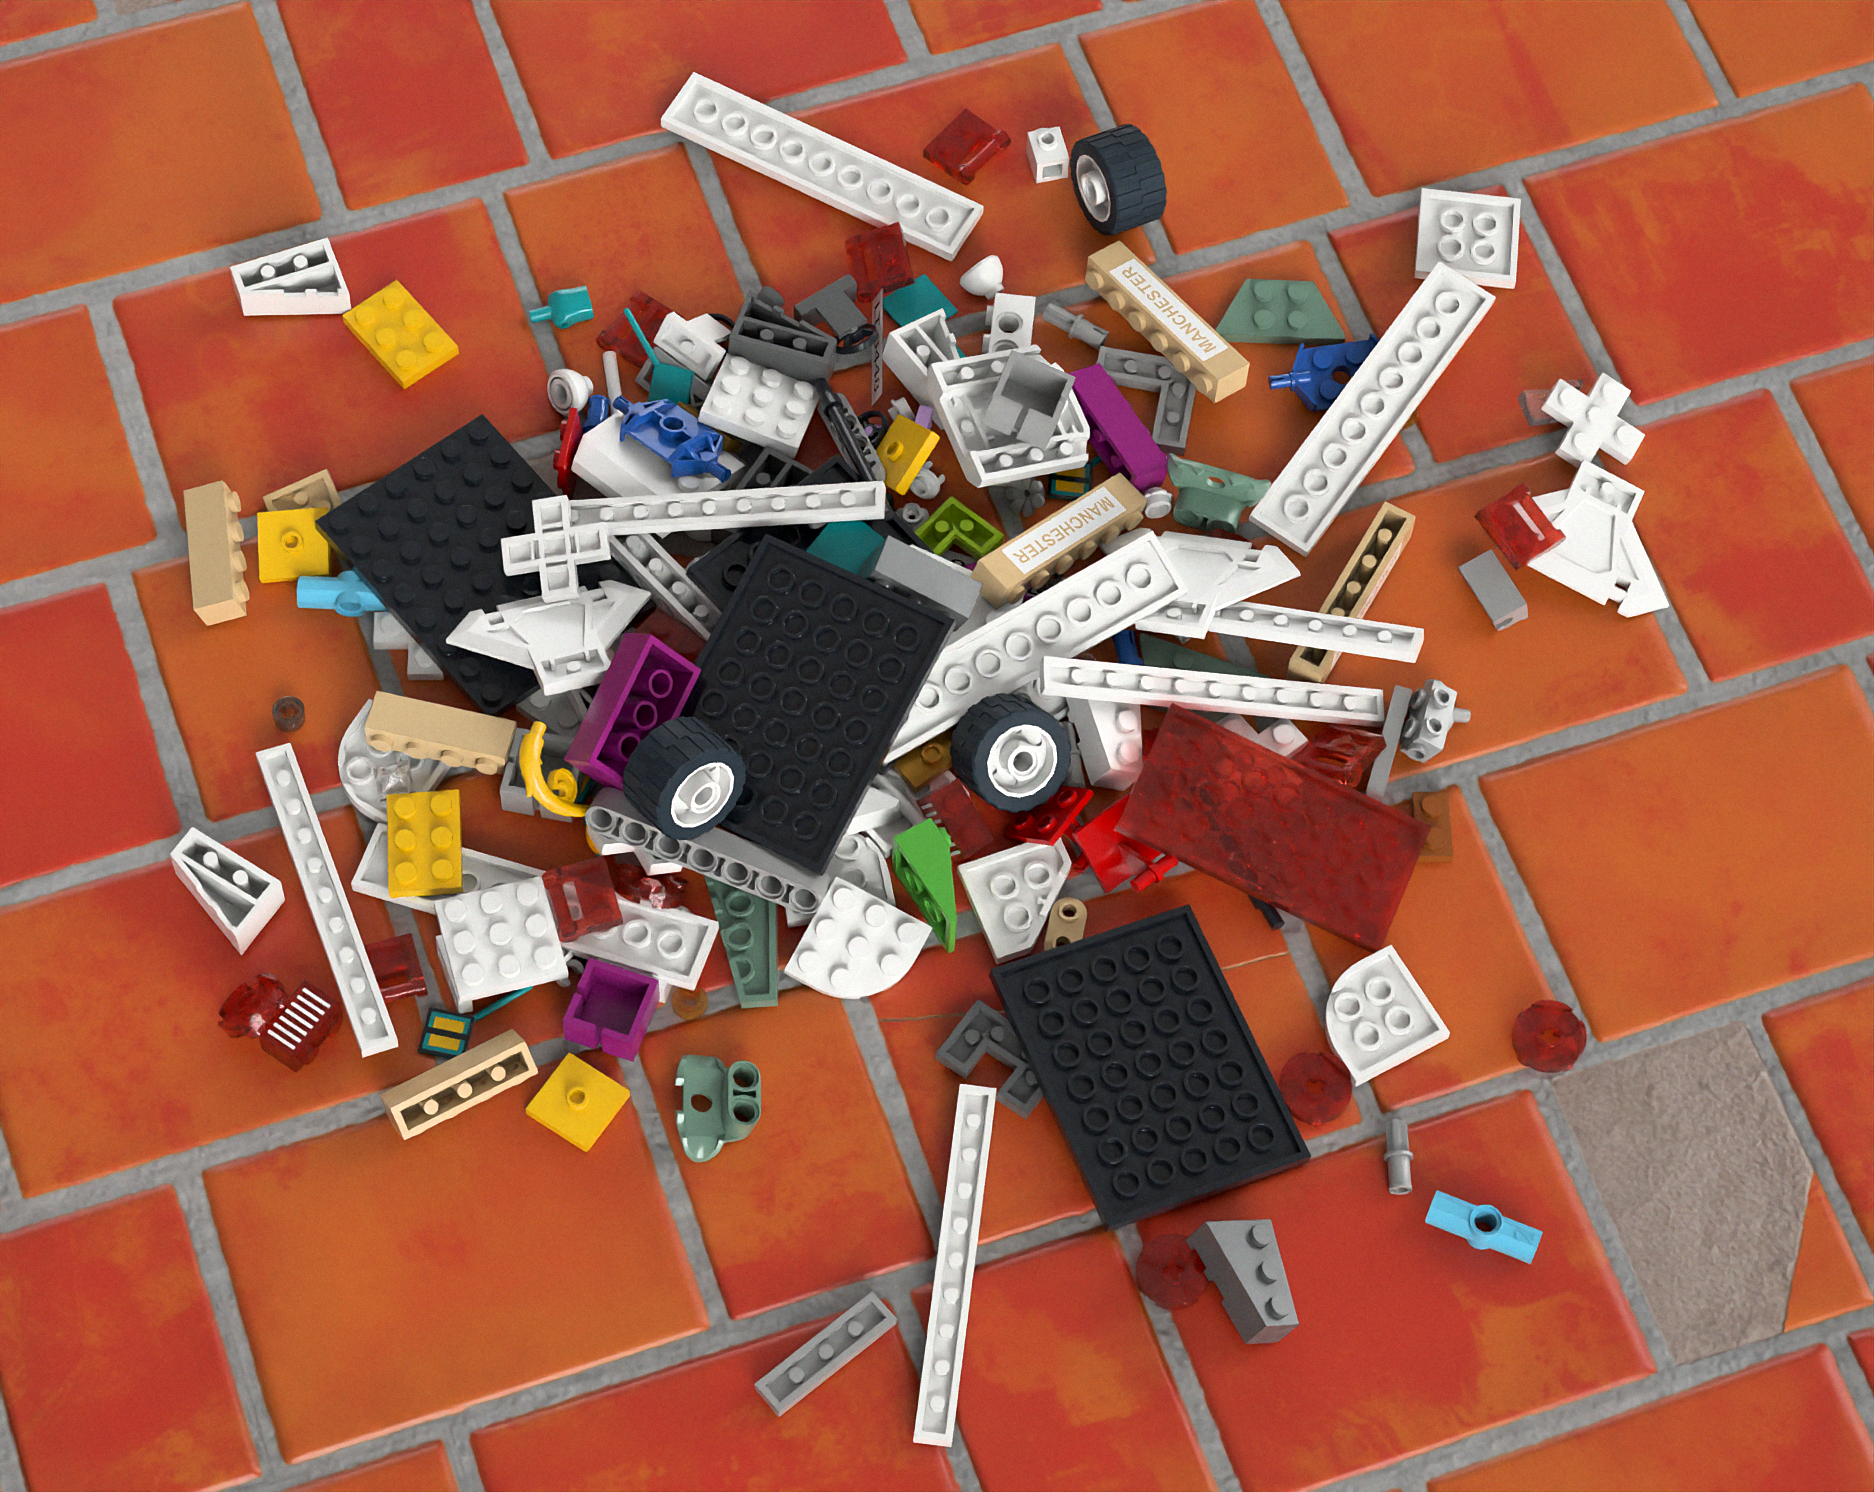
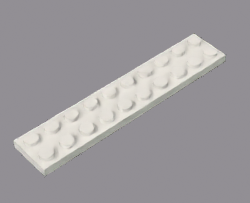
M695 72L690 76L661 118V127L951 262L983 214V205Z
M1439 261L1269 488L1264 498L1260 500L1250 514L1249 521L1306 558L1491 308L1496 297Z
M1153 530L945 647L882 763L883 766L957 725L961 716H964L968 711L967 709L973 704L975 705L980 702L981 699L987 696H995L999 693L1011 694L1040 677V661L1043 656L1073 659L1189 592Z
M381 823L377 824L351 882L353 891L436 915L434 909V901L541 876L563 951H572L574 953L573 956L587 960L589 957L596 960L600 958L668 980V984L692 991L695 990L719 930L718 921L462 847L463 892L390 899L388 891L387 825Z

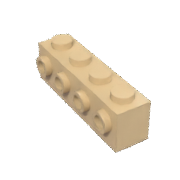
M223 480L184 490L193 609L207 626L246 616V601L249 600V590L243 579V571H246L247 564L240 547V542L244 540V533L237 512L241 511L239 496L235 491L232 492Z
M376 691L365 724L367 745H371L377 750L384 752L393 750L407 753L415 759H434L442 761L451 767L466 766L475 768L479 772L488 775L495 773L504 775L507 762H510L509 754L517 729L516 721L381 691Z
M510 1029L380 1094L379 1097L393 1128L406 1140L480 1102L490 1099L492 1096L514 1085L522 1083L527 1078L537 1074L538 1070L526 1042L513 1029Z

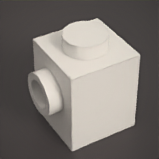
M1060 127L1039 128L1035 131L1027 132L1026 154L1035 183L1068 178L1070 158Z

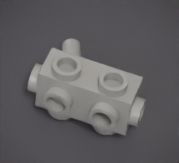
M1429 679L1425 681L1422 689L1418 688L1413 693L1409 701V719L1405 722L1401 732L1400 751L1407 754L1413 760L1425 763L1443 750L1447 731L1452 727L1453 722L1468 723L1471 717L1469 709L1454 708L1458 692L1445 686L1439 680Z

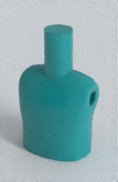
M586 285L554 291L548 296L547 306L529 310L531 323L551 319L554 325L560 329H565L578 322L594 318Z

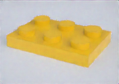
M398 280L342 315L343 323L404 390L459 354L457 344Z
M459 789L388 794V891L390 899L463 892L461 795Z

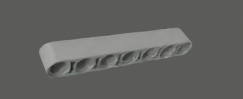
M606 787L599 790L585 814L586 824L596 833L800 913L811 914L817 911L830 887V880L825 872L821 876L759 844L716 827L693 839H670L663 835L630 804L624 795V791L616 788Z

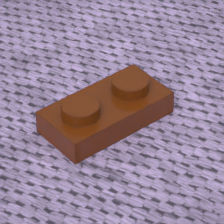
M1413 792L1411 805L1415 862H1451L1453 848L1448 792Z

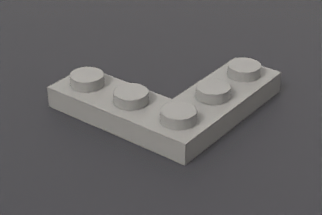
M1100 346L1097 364L1100 363L1107 374L1113 378L1115 385L1160 393L1152 439L1162 452L1184 456L1196 392L1195 385L1183 373L1178 372L1166 357Z

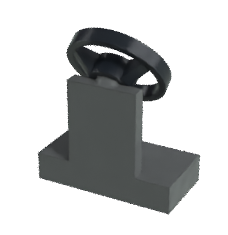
M850 274L845 275L794 306L795 321L800 322L804 320L812 326L824 321L836 335L834 338L837 339V354L848 355L860 352L871 346L879 336L876 326L868 324L866 317L854 304L857 296V282ZM870 336V337L867 338L865 341H863V342H861V343H859V344H857V345L852 346L853 344H856V343L860 342L861 340H863L864 337ZM844 339L843 347H839L838 344Z

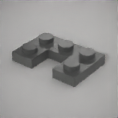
M977 1000L936 1052L935 1060L966 1079L984 1054L988 1053L1014 1071L998 1091L996 1100L1026 1120L1044 1095L1009 1019L980 1000Z

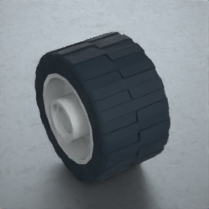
M1124 124L1076 141L1073 146L1074 148H1072L1070 159L1073 188L1084 215L1096 230L1103 235L1112 236L1160 219L1165 211L1164 208L1167 202L1165 176L1161 162L1155 152L1156 150L1148 137L1138 127H1134L1132 124Z
M999 693L995 696H987L967 709L968 711L964 716H961L955 731H953L952 745L950 747L953 769L957 772V777L964 785L993 807L1002 811L1007 810L1017 813L1018 811L1032 810L1038 805L1041 806L1052 795L1057 793L1060 785L1068 775L1067 771L1071 764V744L1068 741L1066 730L1055 717L1029 699H1024L1020 695L1012 693Z
M683 716L662 723L661 726L654 728L639 742L637 748L630 755L627 766H625L622 785L625 791L624 795L630 804L663 835L670 839L687 840L688 838L693 839L705 832H709L732 811L743 791L746 767L745 762L742 761V756L705 722L698 720L696 717L689 716L685 718Z

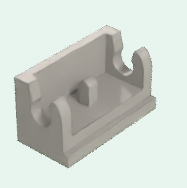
M1492 549L1458 567L1459 573L1468 583L1498 631L1528 618L1526 601Z

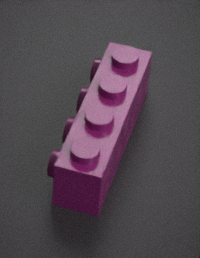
M1100 363L1068 373L1076 377L1072 389L1090 427L1088 440L1111 474L1115 476L1120 472L1140 493L1146 492L1153 487L1162 486L1168 473L1167 456L1156 445L1148 428L1138 419L1129 401L1125 400L1113 378L1107 374Z

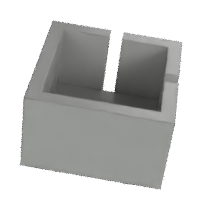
M1012 350L981 424L1009 436L1012 431L1018 433L1016 439L1045 451L1058 424L1076 377Z
M517 728L509 754L510 762H507L500 787L502 810L534 816L535 810H540L541 817L573 823L574 817L553 813L542 806L533 795L531 797L526 796L525 781L519 764V751L524 735L529 733L530 730ZM544 733L542 738L544 745L540 756L544 780L547 784L549 773L555 769L565 768L569 770L577 782L578 792L574 803L578 804L585 773L564 760L574 738ZM559 790L552 791L555 795L559 796Z

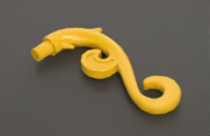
M540 721L533 722L530 732L525 734L522 739L519 751V764L525 781L526 796L531 797L533 795L542 806L561 816L585 817L590 806L574 803L578 792L577 782L569 770L558 768L551 771L547 777L546 784L541 771L542 760L540 756L544 745L542 738L547 727ZM559 790V796L555 795L552 791ZM586 825L585 833L588 845L594 853L600 855L587 833L588 825Z

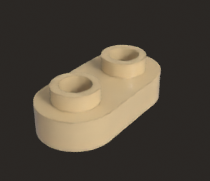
M1065 897L1054 903L1050 913L1043 952L1056 948V944L1060 942L1068 944L1083 939L1087 910L1081 901L1072 897ZM1066 910H1071L1075 913V915L1073 917H1067L1063 914V912Z

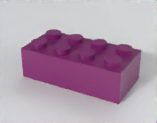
M625 633L564 760L604 787H612L624 791L622 785L624 780L623 774L630 755L650 731L661 726L662 723L674 720L680 716L701 669L651 634Z

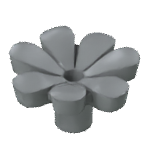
M1035 477L1009 482L1014 488H1008L1006 496L1010 500L1015 499L1010 505V509L1014 513L1018 514L1023 511V515L1029 517L1035 514L1036 507L1040 508L1045 504V489L1041 481H1035Z

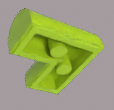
M952 496L914 531L939 557L956 544L978 561L1002 546L1004 541L1003 533Z

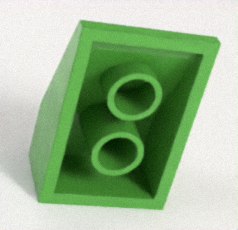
M930 817L893 837L892 871L929 926L933 927V932L949 954L955 949L957 923L950 846L952 844L946 830L943 827L938 828Z

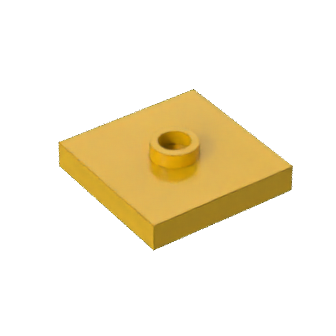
M898 414L875 450L886 470L887 475L884 485L902 496L905 495L939 441L940 436Z
M327 507L257 513L259 580L262 583L298 580L299 576L331 577L330 544L315 529V521L329 512Z
M569 1052L527 1106L526 1114L587 1153L630 1097V1090Z

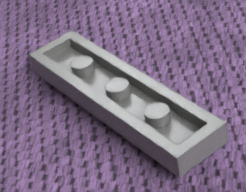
M872 1291L754 1384V1389L776 1415L780 1417L895 1326L897 1318Z

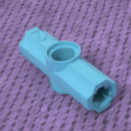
M354 571L341 572L338 577L299 576L297 582L298 608L335 609L340 615L348 617L361 616L365 611L389 612Z
M1438 1190L1434 1195L1425 1219L1427 1224L1465 1238L1469 1245L1476 1249L1491 1248L1529 1264L1533 1260L1543 1233L1540 1230L1502 1216L1499 1210L1492 1205L1476 1206ZM1475 1223H1486L1491 1227L1492 1231L1483 1232L1476 1227Z

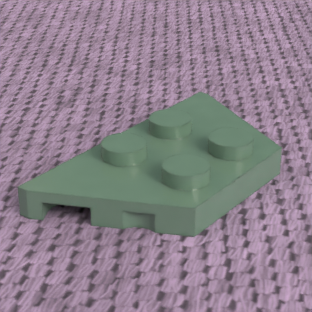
M1246 279L1215 330L1227 342L1296 345L1304 343V345L1320 346L1345 343V334L1314 281Z
M1144 633L1140 635L1139 648L1141 649L1144 666L1269 678L1267 675ZM1147 705L1148 708L1206 728L1212 727L1230 714Z

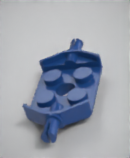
M1372 333L1369 335L1368 340L1306 349H1304V343L1300 344L1292 371L1288 372V374L1268 376L1269 388L1273 390L1290 387V391H1294L1310 411L1328 410L1348 384L1335 382L1332 374L1338 371L1344 372L1351 380L1378 344L1379 339Z
M622 395L615 398L613 407L626 415L620 428L619 440L621 442L624 441L626 434L640 442L672 465L671 476L673 478L710 473L722 483L730 478L731 470L717 462L723 449L724 437L706 424L698 422L696 417L669 399L645 403L639 401L633 404Z

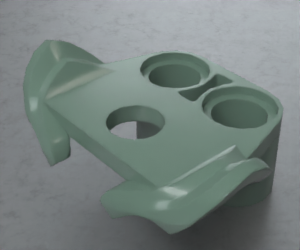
M1168 453L1167 471L1173 486H1177L1179 490L1173 518L1184 526L1215 535H1234L1244 508L1246 506L1250 508L1263 499L1271 485V481L1267 479L1255 480L1249 476L1189 459H1180L1174 453ZM1208 477H1217L1223 480L1224 483L1214 482Z
M687 1054L682 1056L675 1076V1085L682 1086V1111L675 1110V1121L680 1142L687 1157L697 1163L706 1162L720 1152L724 1143L739 1141L748 1137L760 1119V1071L756 1065L745 1060L737 1061L730 1068L724 1067L723 1061L717 1057ZM733 1079H741L746 1083L747 1087L738 1086ZM699 1094L706 1096L711 1103L710 1110L706 1112L695 1110L691 1105V1098ZM734 1113L744 1115L748 1122L739 1121L734 1116Z

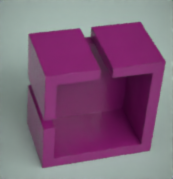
M589 957L577 985L578 993H574L562 1021L564 1039L596 1049L598 1043L602 1044L603 1052L634 1062L660 1000L659 980Z

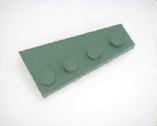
M705 876L741 1007L778 1006L777 903Z

